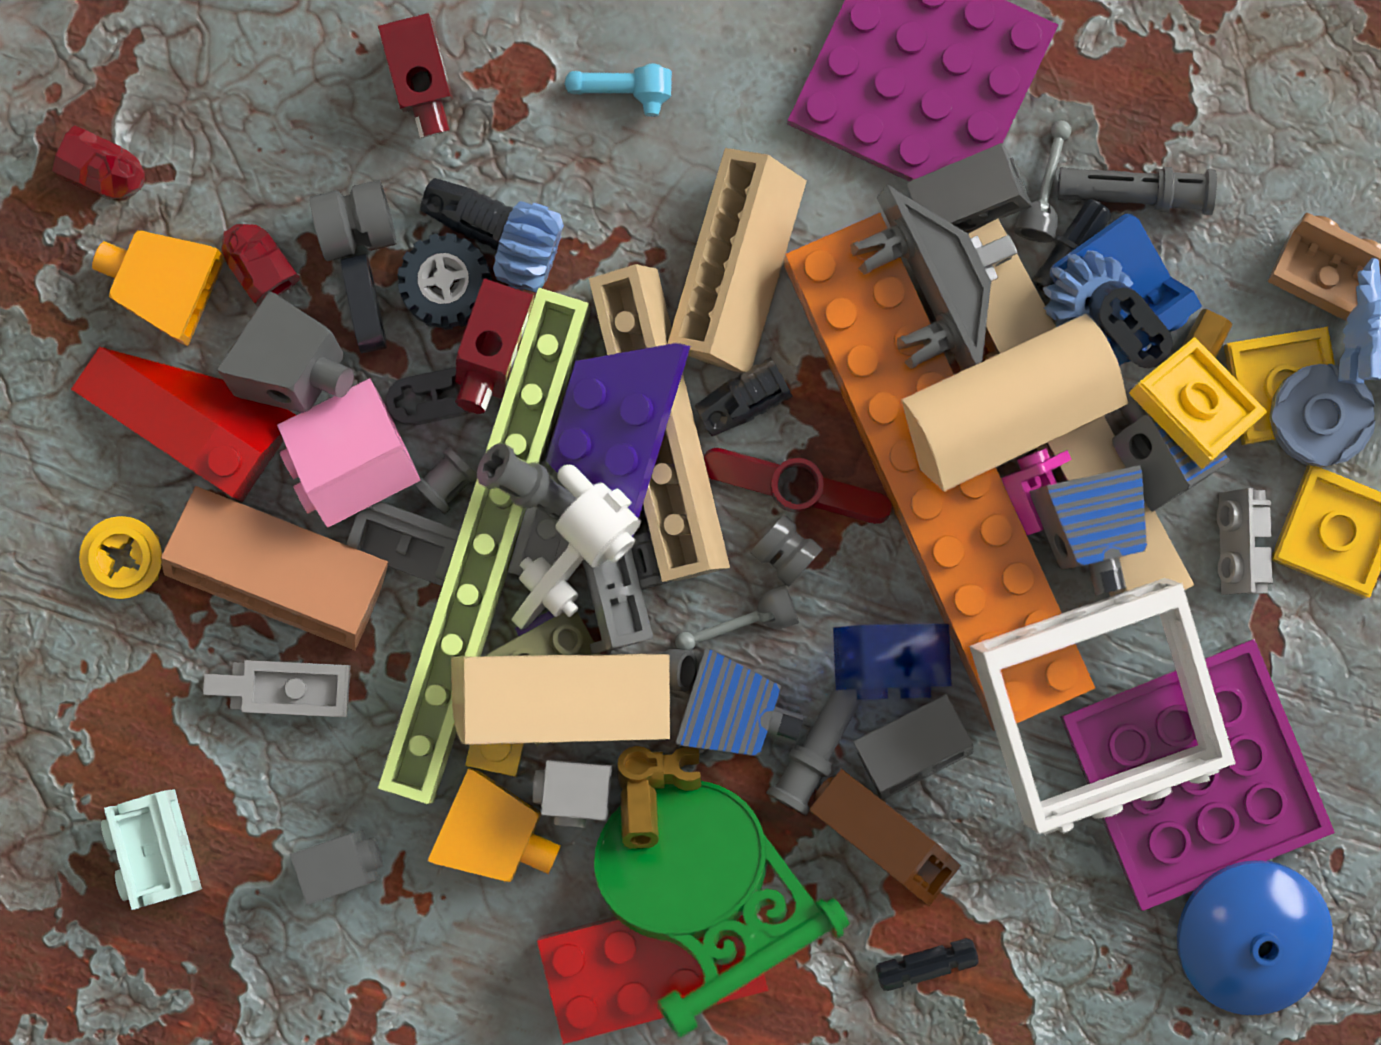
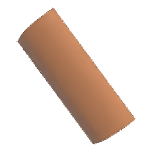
M195 486L161 556L163 572L167 577L352 650H356L380 594L388 566V561L198 486Z

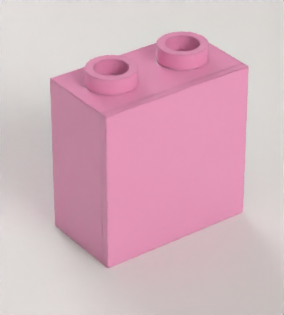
M370 378L351 387L345 396L341 398L334 396L312 407L310 410L277 425L287 447L280 451L281 458L293 479L299 477L301 481L294 485L295 492L305 511L309 514L316 510L327 528L421 481L395 422Z

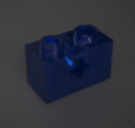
M949 623L833 627L835 690H856V700L888 699V689L900 688V699L930 698L932 697L931 687L952 686Z

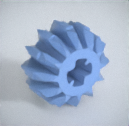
M522 201L513 207V210L509 213L507 223L504 225L495 256L496 261L493 269L497 280L509 284L508 287L521 291L525 289L537 292L538 287L542 288L544 286L561 239L563 222L560 213L551 211L549 207L541 204H529Z
M1087 250L1083 259L1076 254H1068L1067 269L1051 268L1057 281L1053 285L1043 287L1045 295L1052 299L1044 309L1049 317L1056 320V327L1084 314L1092 318L1089 313V301L1095 289L1104 282L1118 281L1131 287L1134 283L1131 281L1130 276L1121 272L1123 268L1121 263L1112 257L1103 258V255L1097 251ZM1114 298L1110 302V306L1113 309L1111 314L1123 321L1124 317L1120 313L1122 308L1119 305L1121 300Z

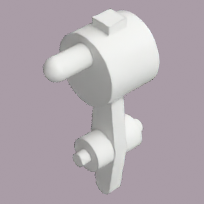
M564 465L558 471L559 481L577 499L563 513L555 527L569 543L568 548L553 566L543 557L535 561L527 557L519 565L524 570L519 580L531 591L512 618V621L521 630L526 629L545 607L555 617L563 612L568 617H571L578 610L574 602L579 594L567 583V580L583 559L592 567H597L608 559L614 563L624 556L635 543L632 536L638 529L640 520L628 509L632 502L619 489L611 491L604 483L593 486L573 465Z

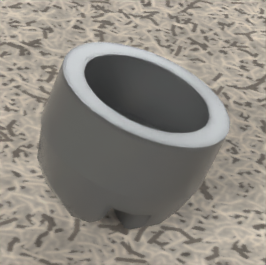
M666 650L662 654L669 655V690L689 691L697 675L695 654L689 650Z

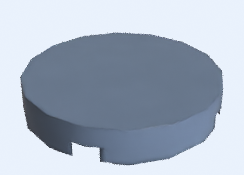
M1315 364L1303 367L1286 378L1272 398L1269 418L1274 438L1286 454L1302 464L1327 467L1344 463L1361 452L1374 433L1375 413L1373 407L1375 404L1371 391L1365 383L1357 385L1338 382L1339 365Z

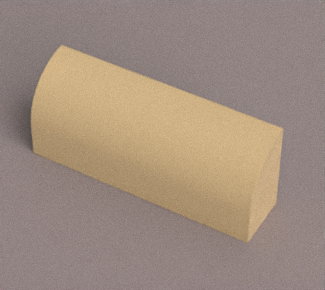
M729 148L724 149L667 343L689 345L691 347L688 356L740 373L749 371L753 366L807 182L770 155Z
M1087 314L901 400L920 470L943 491L1128 404L1121 371L1115 354L1101 329Z
M601 654L451 657L453 716L458 737L463 744L670 739L669 655Z

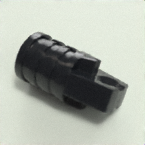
M433 178L425 188L420 210L451 230L462 233L470 239H476L479 243L489 245L492 249L498 250L504 225H506L509 213L513 210V207L506 206L498 200H493L485 194H480L472 188Z
M769 357L763 363L751 367L749 371H744L738 377L726 381L697 403L695 408L711 436H715L750 422L754 417L766 413L768 409L775 408L781 402L787 401L793 396L776 364Z

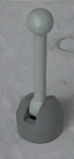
M1063 120L1055 122L1051 128L1054 140L1038 200L1031 202L1032 207L1020 211L1014 228V232L1018 236L1035 242L1049 243L1054 241L1058 226V215L1053 206L1048 203L1063 142L1071 135V126Z
M784 584L770 589L763 594L755 612L694 634L681 632L675 639V645L677 649L691 651L696 643L757 621H761L773 629H782L798 624L799 620L788 589Z

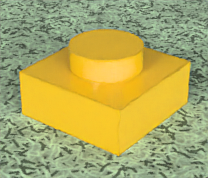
M524 743L470 744L465 766L517 777Z

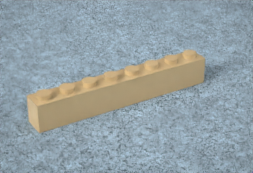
M997 218L970 232L968 235L970 238L978 235L982 245H986L1007 234ZM1017 254L1012 256L1011 260L994 267L999 278L991 282L984 340L990 353L985 355V360L1056 328L1052 318L1047 315L1044 309L1045 305ZM1104 416L1033 449L1036 452L1046 448L1049 456L1068 450L1072 460L1052 469L1060 483L1126 468L1112 444L1114 434ZM1145 501L1146 551L1119 557L1127 588L1109 592L1110 596L1163 578L1182 583L1184 590L1194 586L1156 512H1151Z

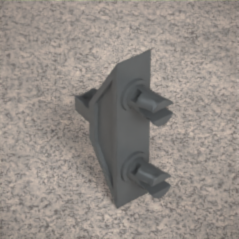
M886 185L877 196V200L890 224V228L859 242L851 243L850 247L852 256L878 251V253L864 261L859 267L863 274H868L871 270L899 257H905L931 307L936 322L897 338L898 350L920 344L925 346L905 361L906 365L910 369L915 368L918 364L948 350L953 352L962 371L981 363L991 282L999 278L994 267L1011 260L1012 256L1018 253L1010 235L982 245L978 235L970 238L966 232L889 185Z

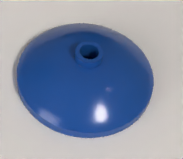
M1262 860L1235 863L1218 870L1205 879L1195 889L1185 904L1177 930V950L1180 964L1193 987L1213 1005L1241 1015L1273 1013L1287 1008L1303 998L1316 985L1324 973L1333 945V926L1330 912L1318 890L1297 871L1279 863ZM1266 941H1272V950L1266 955H1258L1260 945Z

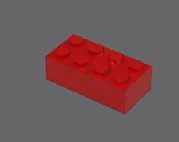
M741 915L736 921L746 925L744 916ZM616 917L542 935L537 940L563 1044L663 1019L664 1017L656 1003L658 1000L674 990L684 998L705 983V976L701 967L686 950L672 942L641 935L622 924ZM724 936L716 944V948L723 949L724 941L729 939L734 942L737 950L736 958L731 963L725 965L715 963L718 976L741 962L745 956V946L735 936ZM704 937L697 939L703 945ZM764 973L714 1005L769 991Z

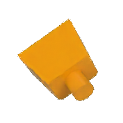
M137 230L128 250L103 241L94 255L92 269L115 278L109 292V297L179 343L189 346L225 259L223 254L212 246Z
M468 768L427 861L511 882L520 863H524L549 875L561 845L534 834L541 817L539 810L474 768Z

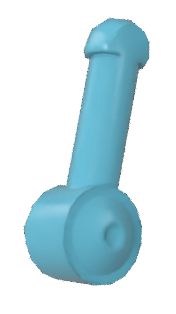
M647 64L643 67H638L634 69V73H582L580 71H571L566 76L564 83L566 90L571 94L633 93V96L643 104L645 116H658L661 104L671 98L672 71L658 64Z

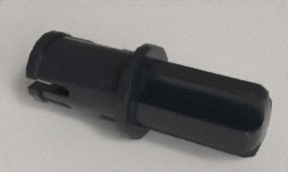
M1092 199L1087 200L1064 235H1057L1055 237V247L1031 280L1034 285H1040L1039 289L1044 291L1043 287L1055 284L1050 276L1051 267L1104 229L1111 219V214L1103 204Z

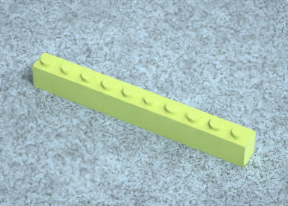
M538 287L486 452L495 444L504 443L513 448L515 456L526 463L537 462L540 465L542 464L589 319L590 308L587 302ZM478 479L378 789L426 804L435 802L457 733L452 708L451 657L481 656L526 508H521L512 503L509 494L498 488L488 489L479 484Z

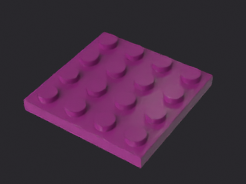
M845 0L787 120V125L910 182L995 145L1003 144L1057 30L1058 24L1007 0Z
M1255 639L1248 640L1204 658L1235 764L1219 769V773L1209 776L1210 781L1190 783L1188 780L1172 786V792L1165 797L1151 801H1143L1141 798L1122 804L1123 810L1121 812L1101 818L1140 911L1147 910L1195 890L1213 873L1229 865L1253 860L1267 861L1335 833ZM1176 670L1060 716L1087 784L1198 745Z

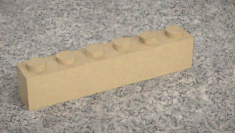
M635 264L589 278L607 355L667 345L672 327L658 269ZM683 373L643 503L662 582L686 580L730 568Z

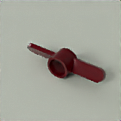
M712 448L703 456L708 478L770 495L779 507L788 512L799 513L815 507L865 522L881 524L889 518L892 510L891 501L885 495L824 478L819 468L813 462L804 458H792L781 464H776L722 448ZM800 467L812 474L816 488L810 500L805 503L794 504L786 501L781 496L778 489V480L785 470Z

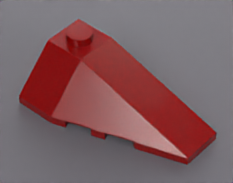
M103 347L98 348L71 388V390L163 452L241 502L244 501L284 441L277 425L296 416V414L288 409L234 396L223 379Z

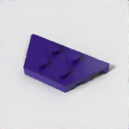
M672 343L576 361L546 462L557 473L562 466L573 465L593 486L604 483L611 491L619 489L632 502L628 509L639 519L691 346L682 343Z

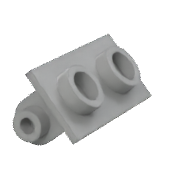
M1246 488L1219 492L1217 523L1220 528L1218 574L1221 579V595L1242 593L1268 594V584L1273 583L1271 547H1255V538L1271 537V500H1266L1265 490Z

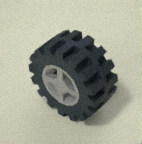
M446 233V236L433 234L429 235V239L425 241L418 240L413 244L414 248L410 252L406 251L402 258L403 264L398 269V288L405 306L418 320L432 328L440 327L443 330H453L455 326H466L483 279L492 281L489 266L484 256L470 241L465 238H458L455 234Z

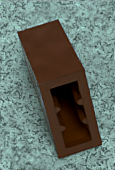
M843 769L835 777L825 780L818 788L814 797L815 803L809 810L928 906L933 903L961 867L934 840Z

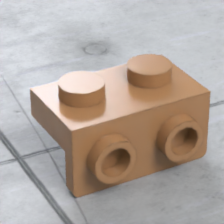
M1305 213L1290 231L1267 282L1347 321L1351 311L1358 305L1356 286L1359 283L1357 273L1363 270L1371 258L1379 260L1381 278V244L1370 239H1360L1340 229L1339 225L1330 218Z

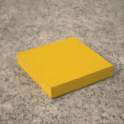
M1328 326L1231 342L1224 345L1228 372L1267 411L1262 418L1240 436L1242 446L1276 440L1269 418L1272 398L1286 378L1306 366L1315 364L1335 365Z
M1195 337L1137 383L1129 392L1133 399L1201 469H1204L1267 413L1260 403Z
M1307 465L1273 550L1272 561L1362 598H1370L1381 571V492L1321 467Z

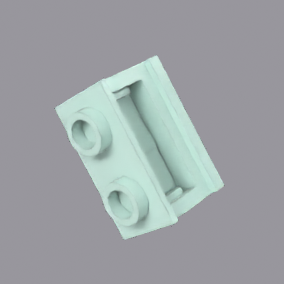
M175 789L161 791L118 804L117 806L104 808L107 819L101 821L103 838L110 851L116 850L121 868L115 871L117 889L123 901H130L132 910L202 889Z

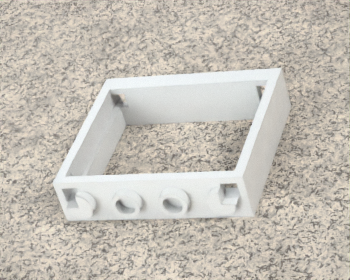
M1163 578L970 645L1023 822L1038 834L1044 833L1046 835L1057 830L1065 833L1074 827V821L1091 815L1093 818H1105L1115 815L1123 810L1122 804L1138 798H1141L1143 801L1160 799L1169 795L1172 792L1171 787L1188 780L1190 783L1210 781L1209 776L1219 773V769L1235 764L1182 583ZM1159 614L1198 745L1040 801L1000 669Z

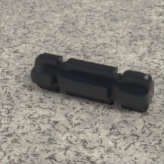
M965 938L951 942V947L949 948L941 945L903 956V961L897 962L896 959H891L878 963L876 965V973L880 986L884 991H891L904 987L903 983L907 981L915 984L951 974V969L953 968L961 971L975 967L979 964L975 944L971 939Z

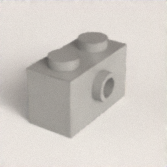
M548 760L546 761L545 770L535 771L533 802L542 803L541 815L554 816V825L585 827L586 819L606 820L609 816L613 765Z

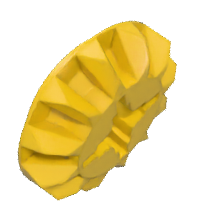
M117 516L99 522L87 533L80 548L79 563L85 580L95 591L110 598L126 599L143 594L146 589L159 579V571L162 564V550L159 537L144 522L131 517ZM134 539L131 544L130 556L136 560L135 563L140 568L123 566L111 578L114 572L115 560L109 556L110 553L105 551L104 547L122 550Z

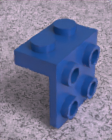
M1132 214L1122 215L1069 253L1071 255L1076 254L1083 259L1087 250L1097 251L1103 255V258L1112 257L1120 262L1121 267H1123L1121 272L1130 276L1131 281L1134 283L1130 288L1143 298L1169 332L1182 327L1188 321L1189 316L1202 307L1194 290L1170 276L1141 222ZM1068 254L1051 268L1067 269ZM1050 269V276L1053 282L1056 283L1057 278L1054 277L1053 272ZM1121 309L1120 313L1125 319L1127 314ZM1138 329L1134 334L1142 343L1141 349L1146 351L1147 346L1151 344L1148 339L1149 335ZM1106 337L1119 366L1124 362H1130L1111 340Z

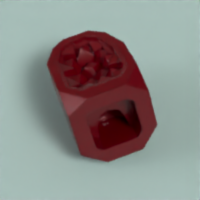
M75 125L65 134L55 155L53 173L69 183L108 200L127 199L140 191L145 182V174L140 161L131 152Z
M236 224L223 233L221 249L224 259L257 307L260 306L269 291L280 296L301 279L271 235L258 225Z

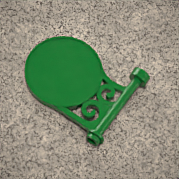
M701 781L700 788L690 791L679 789L674 784H664V788H655L659 840L652 848L630 849L624 845L622 841L621 806H619L604 825L597 841L594 856L596 881L603 900L613 915L622 924L641 935L669 941L680 946L697 961L703 971L705 983L700 988L684 998L674 990L656 1002L661 1014L678 1039L698 1028L694 1017L829 931L836 939L844 936L843 929L850 925L846 913L835 898H831L826 902L823 899H819L816 902L812 900L766 838L757 816L745 801L730 790L705 781ZM768 865L792 896L796 905L795 912L791 918L783 923L779 922L786 917L787 913L784 896L774 889L766 888L761 890ZM770 904L775 906L773 909L768 910L766 914L769 923L773 925L764 923L757 917V913L763 906ZM743 915L746 925L736 920ZM724 936H735L744 944L745 956L741 962L718 976L715 963L718 965L731 963L736 958L737 950L734 942L729 939L724 941L723 949L716 948V944ZM704 937L703 945L697 939Z

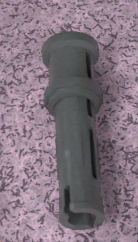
M1060 167L1057 198L1058 200L1092 199L1099 202L1142 203L1154 205V209L1167 213L1171 208L1201 209L1203 215H1212L1216 200L1217 173L1213 169H1207L1204 174L1177 173L1173 171L1172 167H1163L1158 169L1157 173L1083 170Z
M497 443L492 446L479 463L477 469L479 484L488 489L498 488L510 495L512 503L521 508L537 507L554 519L559 520L570 505L577 500L567 488L560 486L550 479L545 467L537 462L526 463L515 456L513 448L504 443Z
M851 661L846 662V667L802 746L796 744L788 752L787 755L791 760L776 786H769L766 792L775 800L805 816L810 811L807 804L822 777H829L832 772L830 769L832 764L828 762L830 756L837 747L872 682L877 678L873 673L865 669L856 686L852 687L851 683L860 666Z

